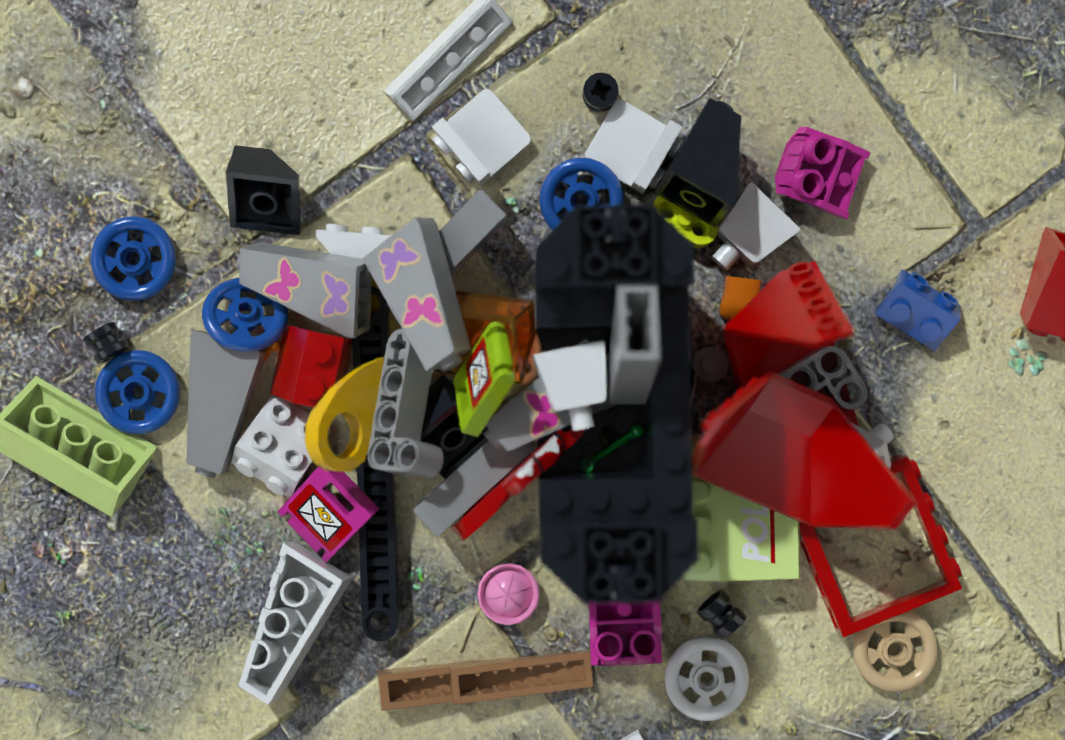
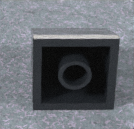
M709 98L654 193L716 228L737 201L741 115L734 112L729 104Z

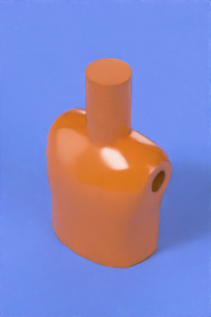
M725 276L719 315L730 321L761 291L762 280Z

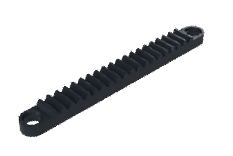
M372 287L371 294L377 296L380 306L378 311L370 316V330L352 338L353 370L377 358L385 357L390 333L389 308L382 292L376 287ZM367 453L364 462L357 466V486L375 503L379 510L359 530L362 627L368 638L373 641L382 642L393 637L399 624L394 473L372 468L369 464ZM377 613L387 615L391 622L390 628L385 632L374 630L371 626L373 615Z

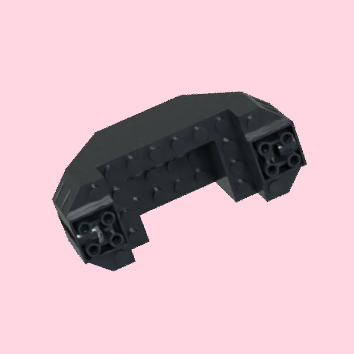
M655 204L575 205L561 222L536 246L535 250L536 333L542 345V353L574 347L586 338L589 343L604 341L605 354H609L617 285H657L660 360L646 404H616L612 409L602 410L593 414L595 427L586 428L581 437L561 458L538 476L541 563L581 601V604L661 602V598L698 561V520L692 516L689 286L694 284V245L655 208ZM572 424L561 428L564 433L572 429ZM634 424H641L644 427L645 432L642 437H634L594 464L591 472L585 473L580 469L582 459L592 458L609 446L602 444L598 438L599 430L603 426L612 425L617 429L618 437L616 441L629 433ZM556 431L538 438L537 447Z

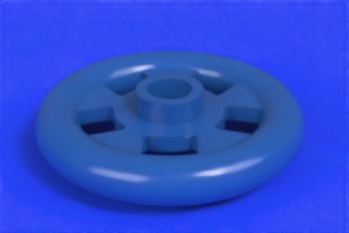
M573 158L554 167L546 176L539 197L540 210L549 228L553 230L561 222L557 213L563 207L570 212L577 205L575 197L580 193L587 195L589 199L587 205H599L597 190L607 188L610 204L605 205H624L622 185L616 174L602 162L591 158ZM578 172L594 174L592 185L585 182L578 183ZM560 181L570 185L564 199L554 195Z
M139 216L123 217L109 223L96 237L91 251V266L98 283L111 295L127 301L145 300L159 293L169 283L176 265L175 248L168 233L156 222ZM137 230L144 232L143 242L128 241L129 231ZM112 240L121 245L116 252L115 258L106 255L107 248ZM159 246L162 261L152 263V255L149 248ZM137 252L140 256V261L137 265H131L129 257L132 253ZM116 267L127 275L121 284L110 275ZM149 270L153 279L147 284L140 286L136 277Z
M239 278L230 279L217 285L207 295L202 307V321L210 337L223 347L240 352L258 351L275 343L284 333L289 318L288 307L240 284ZM241 291L257 293L256 299L241 298ZM223 299L231 302L226 312L217 308ZM272 305L274 315L263 316L262 306ZM241 311H249V312H251V313L245 315V314H242V313H240V312H241ZM226 321H229L237 330L230 334L221 326ZM261 325L265 332L252 337L249 331Z
M132 350L115 356L103 367L96 381L95 399L101 415L112 427L127 434L143 435L160 429L172 418L180 400V385L175 371L162 357L149 351ZM129 366L134 374L126 378L122 383L116 374L124 367ZM148 366L160 375L155 383L143 375ZM136 386H141L144 389V396L141 399H137L133 394ZM119 390L123 405L114 408L110 400V393ZM156 391L166 394L162 408L152 405L156 397ZM144 409L145 420H130V410Z

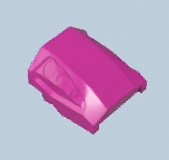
M799 127L786 143L775 174L776 194L803 202L830 215L848 219L850 214L847 211L864 161L869 159L871 152L844 139L819 132L810 127Z
M660 602L588 604L591 666L662 663Z

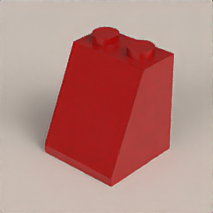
M1045 227L1020 316L1029 332L1041 337H1047L1048 334L1061 337V340L1064 342L1065 232Z
M287 325L282 335L270 394L292 403L315 408L328 390L347 375L353 348L352 339Z

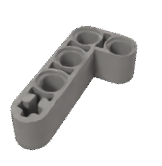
M403 329L394 331L386 345L368 449V461L370 466L377 470L402 476L431 478L439 473L443 465L442 450L438 446L420 442L432 370L426 371Z
M835 346L819 347L776 373L790 379L794 372H804L807 377L805 387L814 391H818L823 387L828 396L838 406L845 409L859 408L867 398L866 386L846 353ZM828 352L834 353L837 357V366L830 372L824 371L821 366V358ZM851 382L855 386L856 395L851 401L844 402L840 397V389L844 384Z

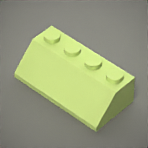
M37 376L0 413V452L110 517L114 516L131 495L157 450V446L142 437L115 429L103 418L101 413Z

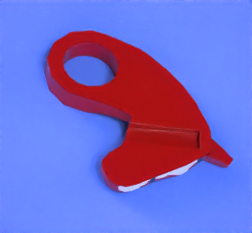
M561 429L556 431L475 502L451 526V529L462 541L467 539L513 495L519 494L536 477L560 459L581 437L585 429L576 431L570 429L565 433Z

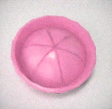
M511 563L497 565L487 571L479 583L477 593L479 606L485 615L494 622L504 625L518 624L529 618L538 605L540 595L538 583L531 572L520 565Z

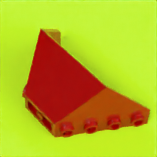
M816 261L796 263L789 269L780 271L723 327L737 391L741 387L744 388L754 376L760 379L769 370L778 373L819 347L835 346L834 341L854 336L853 329ZM832 352L825 353L821 358V366L824 371L830 372L837 366V357ZM797 371L791 375L790 380L803 386L806 385L807 377L804 372ZM844 384L840 389V397L844 402L851 401L847 384ZM823 387L816 391L829 397ZM838 406L851 423L859 426L854 409H845Z
M770 370L760 379L754 376L744 388L741 387L735 393L732 399L728 398L718 411L715 409L701 426V429L706 433L697 444L692 458L693 477L811 527L896 530L917 504V501L832 398Z

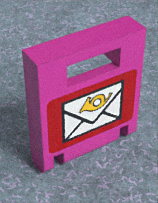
M318 466L278 510V514L284 517L290 513L292 517L287 523L316 553L323 548L326 552L321 559L327 563L372 518L379 508L345 472L324 471ZM332 483L354 506L351 512L326 488L328 484Z

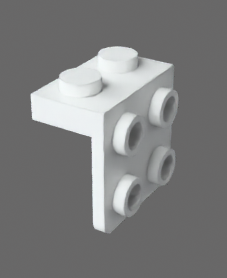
M489 89L482 90L449 120L446 121L442 117L432 126L436 135L432 139L445 156L451 152L459 161V164L455 167L469 183L475 180L479 186H482L531 142V137Z
M620 99L613 104L585 152L584 157L602 162L616 174L619 181L643 194L648 186L655 189L665 172L659 166L666 155L673 158L683 139L678 137L682 126L672 120H669L668 124L665 125Z
M272 395L236 444L231 463L243 475L248 477L254 476L266 483L267 488L273 493L286 495L290 498L298 490L304 473L312 463L305 446L306 423L310 414L291 402ZM329 427V429H328V438H329L330 433H331V428H330V427Z

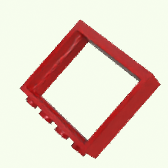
M899 454L890 458V470L894 474L900 473L905 488L917 501L914 510L943 580L851 618L814 527L799 522L800 545L834 628L843 638L962 589L958 579L962 577L961 569L957 561L948 555L945 545L949 544L947 535L942 526L935 523L932 513L935 512L934 503L927 492L923 493L918 481L922 479L920 469L915 460H910L908 456Z

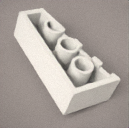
M295 541L282 544L276 572H273L265 607L262 608L258 620L260 622L255 639L251 643L238 685L267 705L281 698L352 580L351 576L332 564L325 563L319 556Z

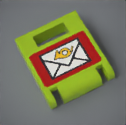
M492 322L487 326L453 379L461 433L479 436L516 381L514 372L510 370L513 364L506 327L501 322Z

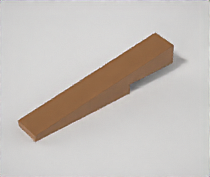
M590 651L377 670L380 707L382 711L448 702H453L454 705L593 687Z

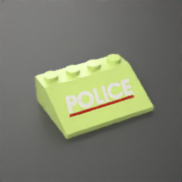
M691 435L692 458L697 444L703 435ZM692 476V516L698 520V561L685 573V580L721 582L800 578L799 521Z

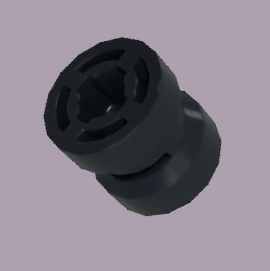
M722 589L706 599L696 612L703 621H708L713 625V632L720 640L734 633L746 620V615L739 608L733 607L730 604V597Z

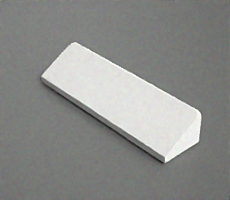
M474 0L384 92L414 121L513 21L495 0Z

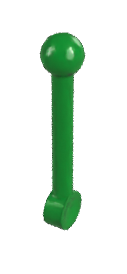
M634 424L629 433L592 458L582 459L580 469L585 473L591 472L594 464L634 437H642L645 432L644 427L641 424Z

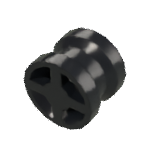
M604 72L589 76L585 81L582 92L584 104L591 111L597 113L611 109L619 93L618 84L610 74Z
M115 322L103 325L83 338L85 344L93 348L95 352L94 359L97 364L105 363L129 348L127 341L120 339L117 334L118 327Z

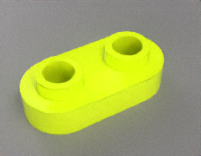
M658 196L653 202L655 208L660 213L663 209H667L672 213V218L668 220L694 245V248H704L716 237L718 226L715 228L661 196ZM692 227L701 228L703 235L696 236L692 231Z

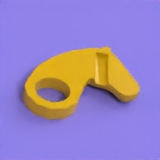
M384 357L365 363L343 377L328 390L311 412L306 423L305 446L311 461L324 471L351 472L364 462L369 449ZM341 414L348 422L350 436L344 452L336 456L329 447L328 429L332 420Z

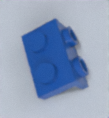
M901 270L897 275L895 285L876 308L875 315L936 351L960 321L961 306L953 295L946 291H941L940 293L929 286L928 281L921 275L914 272L910 274L905 270Z

